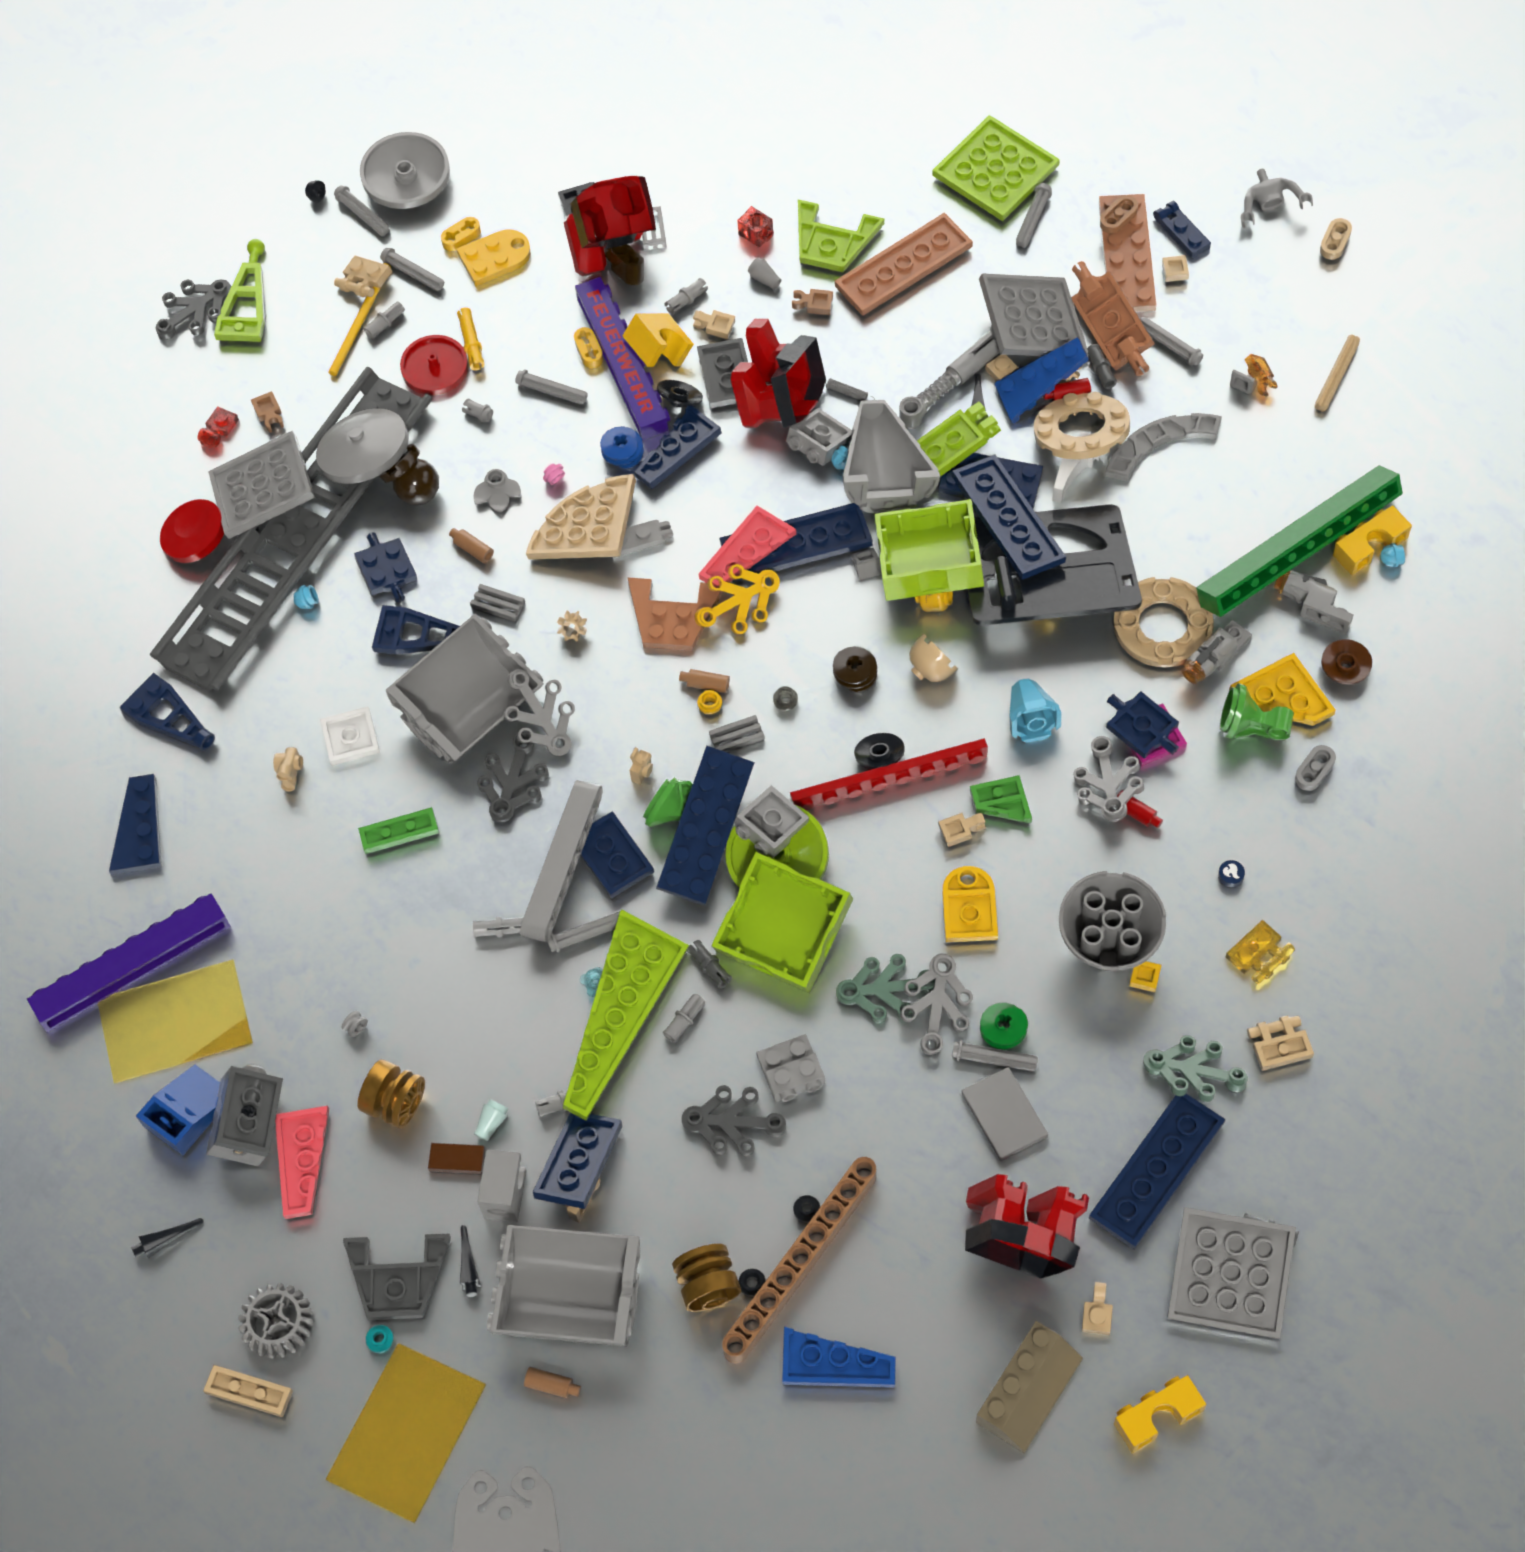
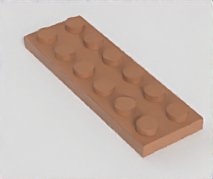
M1128 194V196H1132L1138 201L1136 216L1117 233L1110 234L1101 229L1105 273L1108 271L1112 273L1135 312L1156 311L1157 304L1145 194ZM1124 195L1099 196L1100 216L1113 202Z
M944 212L835 280V287L864 316L972 248L973 241Z

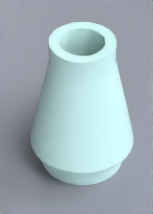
M489 1099L487 1105H483L474 1134L488 1141L491 1135L507 1118L508 1108Z

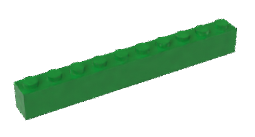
M1378 465L1197 586L1196 589L1201 608L1218 617H1222L1401 496L1403 491L1400 474Z

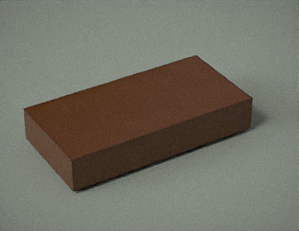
M431 1143L428 1170L430 1172L482 1174L485 1146Z

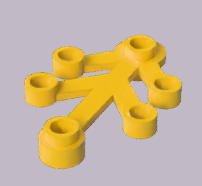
M735 564L728 569L729 577L734 580L741 578L755 584L744 588L725 582L720 576L711 577L707 583L711 591H723L734 596L713 608L704 607L697 610L695 622L698 626L703 628L712 626L716 621V617L739 605L735 621L731 624V630L734 634L745 633L748 627L745 621L752 596L758 593L757 606L752 611L751 617L757 623L764 622L767 619L766 606L769 595L779 588L780 580L778 575L772 570H763L757 574L744 570L743 566ZM735 567L740 571L739 576L733 574ZM767 577L772 581L770 586L765 584ZM714 579L719 581L718 588L712 585ZM758 610L763 614L761 620L756 616ZM705 613L710 614L708 622L704 620L703 616ZM738 622L743 626L741 631L736 629Z

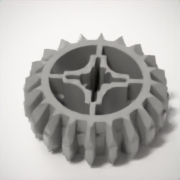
M278 1283L276 1290H274L273 1286L268 1284L266 1292H263L261 1288H257L256 1291L259 1296L256 1298L248 1295V1300L251 1304L242 1305L241 1308L246 1314L239 1315L238 1319L243 1324L238 1329L241 1333H245L242 1336V1340L244 1343H249L248 1347L251 1351L257 1349L258 1355L262 1357L267 1352L269 1358L273 1359L277 1351L280 1357H285L286 1349H289L291 1353H295L294 1345L296 1343L304 1346L305 1343L301 1337L310 1336L311 1333L306 1327L314 1326L313 1320L309 1318L314 1313L311 1308H307L310 1302L307 1298L303 1299L304 1294L302 1291L298 1290L295 1292V1288L292 1285L285 1289L282 1283ZM276 1302L273 1307L264 1309L269 1304ZM290 1304L296 1307L297 1318L295 1323L287 1318ZM279 1316L283 1322H275V1325H273L270 1320L277 1319ZM257 1318L265 1323L262 1338L256 1333ZM281 1333H288L284 1337L276 1339Z

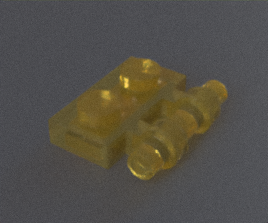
M1261 920L1226 953L1225 957L1244 975L1253 968L1256 973L1251 978L1256 984H1260L1264 979L1268 980L1280 964L1284 965L1290 959V955L1295 951V948L1290 943H1287L1283 948L1278 947L1277 944L1281 941L1282 937L1265 921ZM1269 953L1272 958L1267 963L1260 961Z

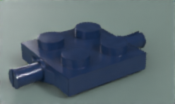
M372 532V536L369 533L366 538L371 547L354 553L355 560L372 596L382 592H392L395 601L399 603L401 600L402 602L405 600V596L401 588L408 583L417 581V574L400 538L380 543L375 532Z
M1142 691L1125 703L1116 697L1115 694L1108 698L1107 703L1113 706L1117 713L1107 723L1106 728L1142 758L1145 759L1154 749L1160 746L1171 753V755L1177 752L1179 746L1174 744L1168 737L1178 727L1179 721Z

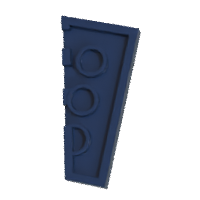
M687 406L685 409L686 413L681 419L678 418L674 422V428L670 433L660 439V445L657 449L652 450L634 471L636 478L652 490L721 435V427L695 407Z
M154 774L129 777L109 868L111 875L162 867L157 783Z

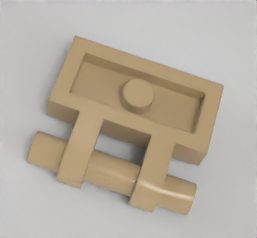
M354 255L342 271L345 277L342 279L335 278L334 286L339 287L344 292H355L360 297H372L374 295L372 287L381 288L393 271L389 265Z
M1283 1016L1279 1018V1021L1267 1024L1264 1021L1257 1023L1256 1027L1247 1029L1249 1039L1260 1037L1262 1040L1253 1045L1261 1071L1313 1058L1314 1052L1306 1031L1295 1032L1293 1029L1294 1027L1301 1026L1299 1016L1290 1018L1289 1016ZM1279 1031L1285 1034L1275 1038L1271 1037V1033Z

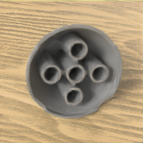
M1102 871L1082 878L1069 889L1061 903L1059 928L1068 949L1082 962L1105 971H1120L1131 969L1144 963L1158 950L1165 935L1166 913L1158 894L1142 879L1125 872L1117 874Z

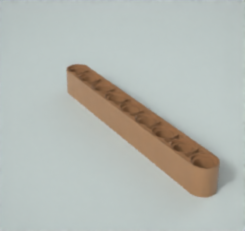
M860 1157L853 1162L728 1331L722 1341L725 1358L729 1362L738 1364L749 1356L875 1184L876 1165L871 1158ZM860 1169H868L871 1171V1174L867 1177H861L857 1172ZM845 1190H852L856 1193L852 1198H844L841 1195ZM831 1211L840 1214L835 1220H829L825 1217ZM814 1233H820L824 1238L819 1242H814L810 1239V1236ZM799 1254L808 1257V1260L802 1264L796 1263L793 1259ZM783 1276L792 1279L791 1283L786 1286L779 1285L777 1281ZM767 1298H771L776 1302L771 1308H765L761 1303ZM751 1320L759 1323L758 1328L755 1330H748L744 1326ZM732 1343H740L743 1346L742 1350L737 1353L730 1352L728 1348Z

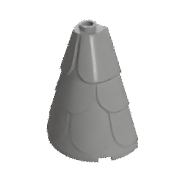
M885 400L860 402L852 428V439L843 472L844 489L849 501L859 505L861 510L872 514L912 509L918 506L917 502L922 498L926 497L928 499L932 495L940 480L938 468L921 449V445L905 428V423Z

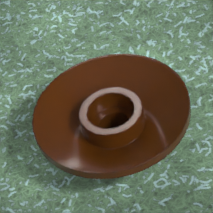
M1342 639L1332 642L1325 648L1321 664L1325 674L1330 679L1340 684L1351 685L1367 678L1372 669V657L1368 649L1361 643ZM1342 664H1347L1350 668H1345Z

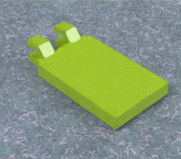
M980 401L969 407L965 413L961 409L917 440L921 445V449L938 468L940 477L988 443L987 440L989 438H993L1001 431V428L997 425V420L992 415H988Z

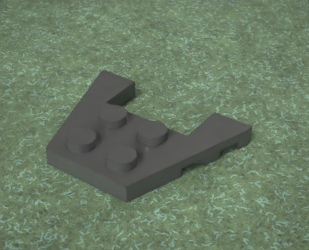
M449 1233L425 1234L424 1262L369 1265L370 1240L368 1237L343 1238L344 1247L368 1320L424 1317L451 1241Z

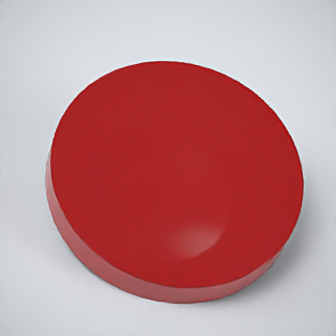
M428 335L415 340L405 349L400 360V370L403 380L410 389L419 394L436 396L454 390L463 382L468 372V359L463 346L455 339L445 335Z
M195 499L177 507L167 517L161 528L160 545L163 551L172 560L179 563L195 562L210 554L218 546L224 535L221 523L222 515L218 506L206 499Z

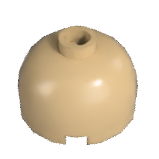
M923 633L914 642L909 652V659L914 666L911 671L920 680L925 677L931 682L944 681L953 675L958 668L955 665L950 668L948 664L951 660L932 641L927 644L924 641L927 636Z

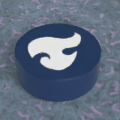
M1228 860L1221 864L1218 878L1224 886L1237 887L1244 880L1245 869L1241 863L1235 860Z

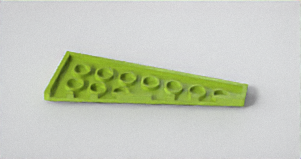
M621 910L618 916L563 1104V1109L584 1120L588 1119L689 947L688 944L624 910Z

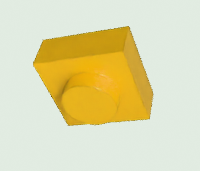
M1145 961L1134 967L1129 986L1155 992L1162 965Z

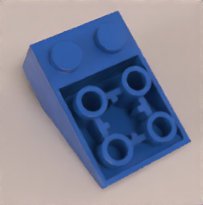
M194 1064L154 1094L138 1112L136 1117L144 1128L184 1156L213 1121L214 1111L218 1102L217 1096L220 1082Z

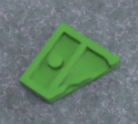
M1020 775L970 786V793L976 813L1024 823L1032 822L1031 812Z

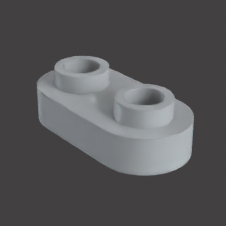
M1319 745L1311 750L1297 769L1295 775V782L1299 788L1305 791H1312L1318 788L1334 766L1336 755L1333 749L1325 745ZM1318 759L1325 760V763L1318 762ZM1309 777L1312 781L1307 782L1304 778Z

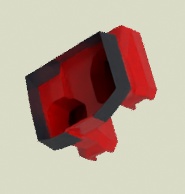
M629 175L594 183L582 191L570 203L573 214H569L563 222L575 272L582 277L602 272L607 265L604 248L608 249L636 242L641 238L643 232L656 230L646 178L640 175Z
M755 318L746 328L745 335L752 362H740L731 374V383L741 423L745 428H757L765 421H781L783 428L804 420L819 402L824 389L826 375L817 337L800 335L791 344H780L768 318Z
M996 1174L968 1187L966 1204L969 1209L981 1214L978 1225L966 1230L965 1251L1040 1279L1075 1267L1080 1247L1074 1243L1076 1220L1087 1211L1089 1202L1087 1194H1083L1082 1198L1077 1200L1074 1198L1075 1194L1069 1192V1187L1057 1186L1028 1200L1026 1210L1028 1222H1025L1024 1206L1028 1190L1026 1182H1021L1020 1186L1016 1188L1013 1186L1012 1181L1007 1180L1008 1175Z

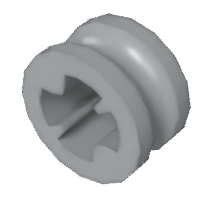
M354 1011L345 1018L341 1028L344 1031H348L349 1036L356 1037L364 1030L368 1020L365 1017H361L359 1011Z

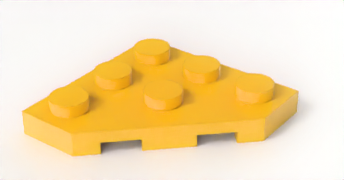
M1295 653L1231 684L1229 690L1232 687L1235 688L1238 683L1243 684L1247 687L1251 698L1263 712L1271 711L1274 707H1286L1294 712V722L1311 726L1335 715L1336 711Z

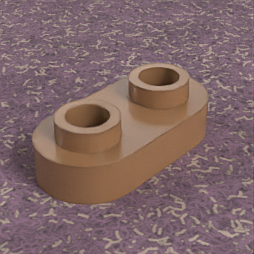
M1128 195L1119 197L1101 214L1100 228L1110 234L1120 231L1136 216L1138 201Z

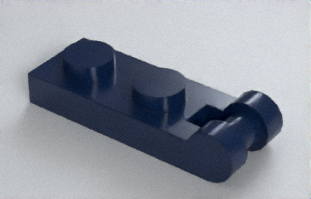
M1172 200L1166 204L1165 208H1158L1153 212L1155 220L1192 259L1210 249L1211 242L1180 210L1176 201Z

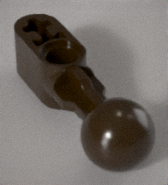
M630 245L604 248L605 257L611 263V270L626 284L639 285L644 281V258Z

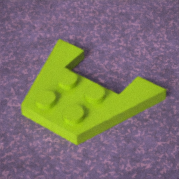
M797 199L799 261L803 264L844 273L884 226L885 218L863 214L857 231L815 222L819 212V204Z

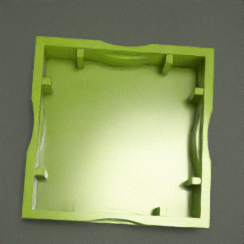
M971 499L936 504L926 508L903 509L875 514L886 601L984 587Z
M755 852L740 884L738 896L733 906L726 913L711 946L722 955L810 993L853 902V897L850 892L820 879L804 876L781 862Z

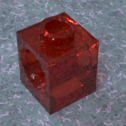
M753 206L737 220L738 235L759 248L765 242H768L774 234L773 219Z

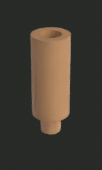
M452 528L449 532V536L453 538L455 545L483 564L492 558L494 549L466 530Z
M690 669L689 672H680L679 681L687 682L688 687L713 690L726 694L729 688L730 676Z
M529 1367L527 1370L524 1387L566 1399L569 1395L577 1397L580 1395L581 1386L573 1384L572 1378Z

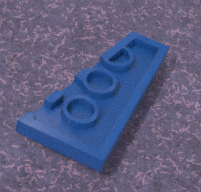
M1078 337L994 383L1013 424L1020 419L1019 416L1027 409L1030 411L1036 406V401L1046 393L1050 394L1055 389L1054 386L1062 379L1066 380L1089 360Z
M784 1327L783 1385L895 1388L896 1357L861 1347L848 1346L843 1342L826 1340L814 1334H805L794 1331L792 1328Z

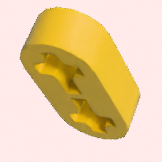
M466 217L444 230L441 234L443 248L447 251H456L457 248L479 237L481 228L478 219Z
M588 327L577 329L574 333V341L583 364L591 369L601 366L603 363L602 349L594 332ZM585 337L586 339H588V344H585L584 340L581 338ZM592 351L593 356L596 358L592 359L588 352Z

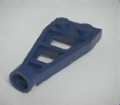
M382 605L372 649L373 652L397 655L431 651L443 641L428 640L431 628L446 630V639L460 626L406 607ZM411 622L423 628L419 639L409 641L401 639L406 623Z
M152 673L119 707L125 715L139 725L196 746L202 751L210 748L215 740V735L204 728L174 688L155 673ZM163 700H168L174 707V710L164 720L150 715ZM181 715L191 722L183 732L172 727Z

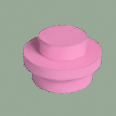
M553 463L549 465L543 472L545 474L543 480L549 482L550 485L559 482L565 476L562 464L555 465Z

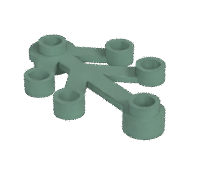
M894 954L890 958L888 966L874 983L863 985L869 975H875L880 970L879 960L875 957H869L865 960L863 968L853 980L847 979L839 983L836 988V996L842 1004H857L871 1014V1019L875 1023H883L887 1018L885 1007L881 1005L876 1006L865 996L875 995L896 1010L898 1017L901 1019L900 1010L911 1004L901 1001L891 993L904 991L905 984L909 980L915 979L889 982L896 972L904 970L906 966L905 957L901 954ZM895 960H901L903 962L900 966H896L893 964ZM874 963L877 966L874 969H869L867 965ZM923 970V971H921V972L919 973L918 977H920L922 974H924V973L927 972L928 970ZM935 979L931 981V986L921 987V991L929 993L934 990ZM908 985L909 991L917 990L916 985ZM848 990L854 992L852 996H846L844 993ZM910 1010V1012H909L908 1014H904V1015H905L907 1018H911L912 1015H913V1012ZM881 1011L884 1015L879 1018L874 1013Z
M1185 1035L1181 1037L1178 1045L1166 1051L1150 1050L1143 1058V1064L1147 1072L1152 1075H1161L1170 1085L1172 1093L1176 1096H1184L1187 1093L1189 1082L1198 1092L1200 1100L1204 1102L1212 1101L1216 1091L1215 1087L1212 1084L1204 1083L1199 1076L1225 1081L1226 1087L1232 1092H1241L1246 1088L1248 1076L1243 1069L1235 1067L1226 1071L1201 1065L1211 1059L1220 1058L1223 1047L1218 1041L1208 1042L1205 1050L1184 1061L1174 1060L1183 1053L1190 1054L1195 1050V1038ZM1172 1070L1181 1072L1186 1079L1177 1078ZM1176 1085H1181L1184 1088H1178ZM1203 1091H1208L1211 1094H1205Z

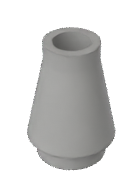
M757 257L747 269L751 278L769 286L773 290L782 282V279L765 259Z

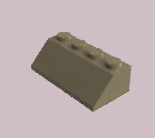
M1035 1321L977 1413L976 1423L1025 1454L1083 1360V1357L1059 1334Z

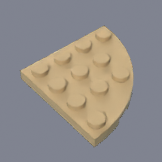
M634 474L610 477L605 479V483L591 488L587 485L557 504L545 516L546 521L540 529L535 530L526 550L528 560L620 556L636 483Z

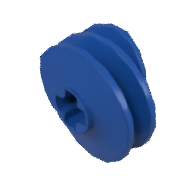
M619 426L607 430L602 435L600 441L601 453L608 463L623 469L633 468L639 464L643 458L644 448L642 438L638 432L629 427Z

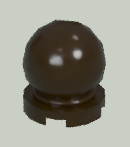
M412 443L407 445L406 449L408 451L402 455L398 462L389 470L379 475V477L385 483L393 481V490L398 498L407 504L417 506L426 504L435 497L439 489V474L431 463L425 459L418 458L420 450Z

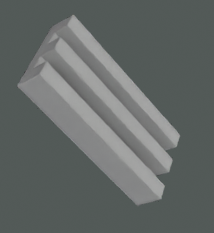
M661 206L653 207V213L657 212L661 238L657 239L655 230H652V239L647 240V233L643 232L644 250L649 249L648 246H653V249L658 248V245L667 247Z
M479 584L478 592H475L474 600H471L470 606L471 608L516 622L525 604V599ZM480 600L492 603L495 606L501 608L504 607L513 610L514 613L480 602Z
M756 715L709 731L714 748L724 752H730L765 739ZM756 731V734L741 738L743 735ZM741 738L739 740L719 746L720 743Z

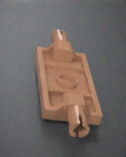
M1084 261L1078 262L1077 264L1080 269L1076 265L1072 267L1073 273L1080 282L1078 293L1071 297L1074 305L1114 370L1117 371L1129 362L1136 376L1143 375L1144 373L1140 366L1147 372L1149 365L1145 362L1141 353L1152 347L1155 342L1112 273L1108 271L1104 275L1096 277L1090 273Z

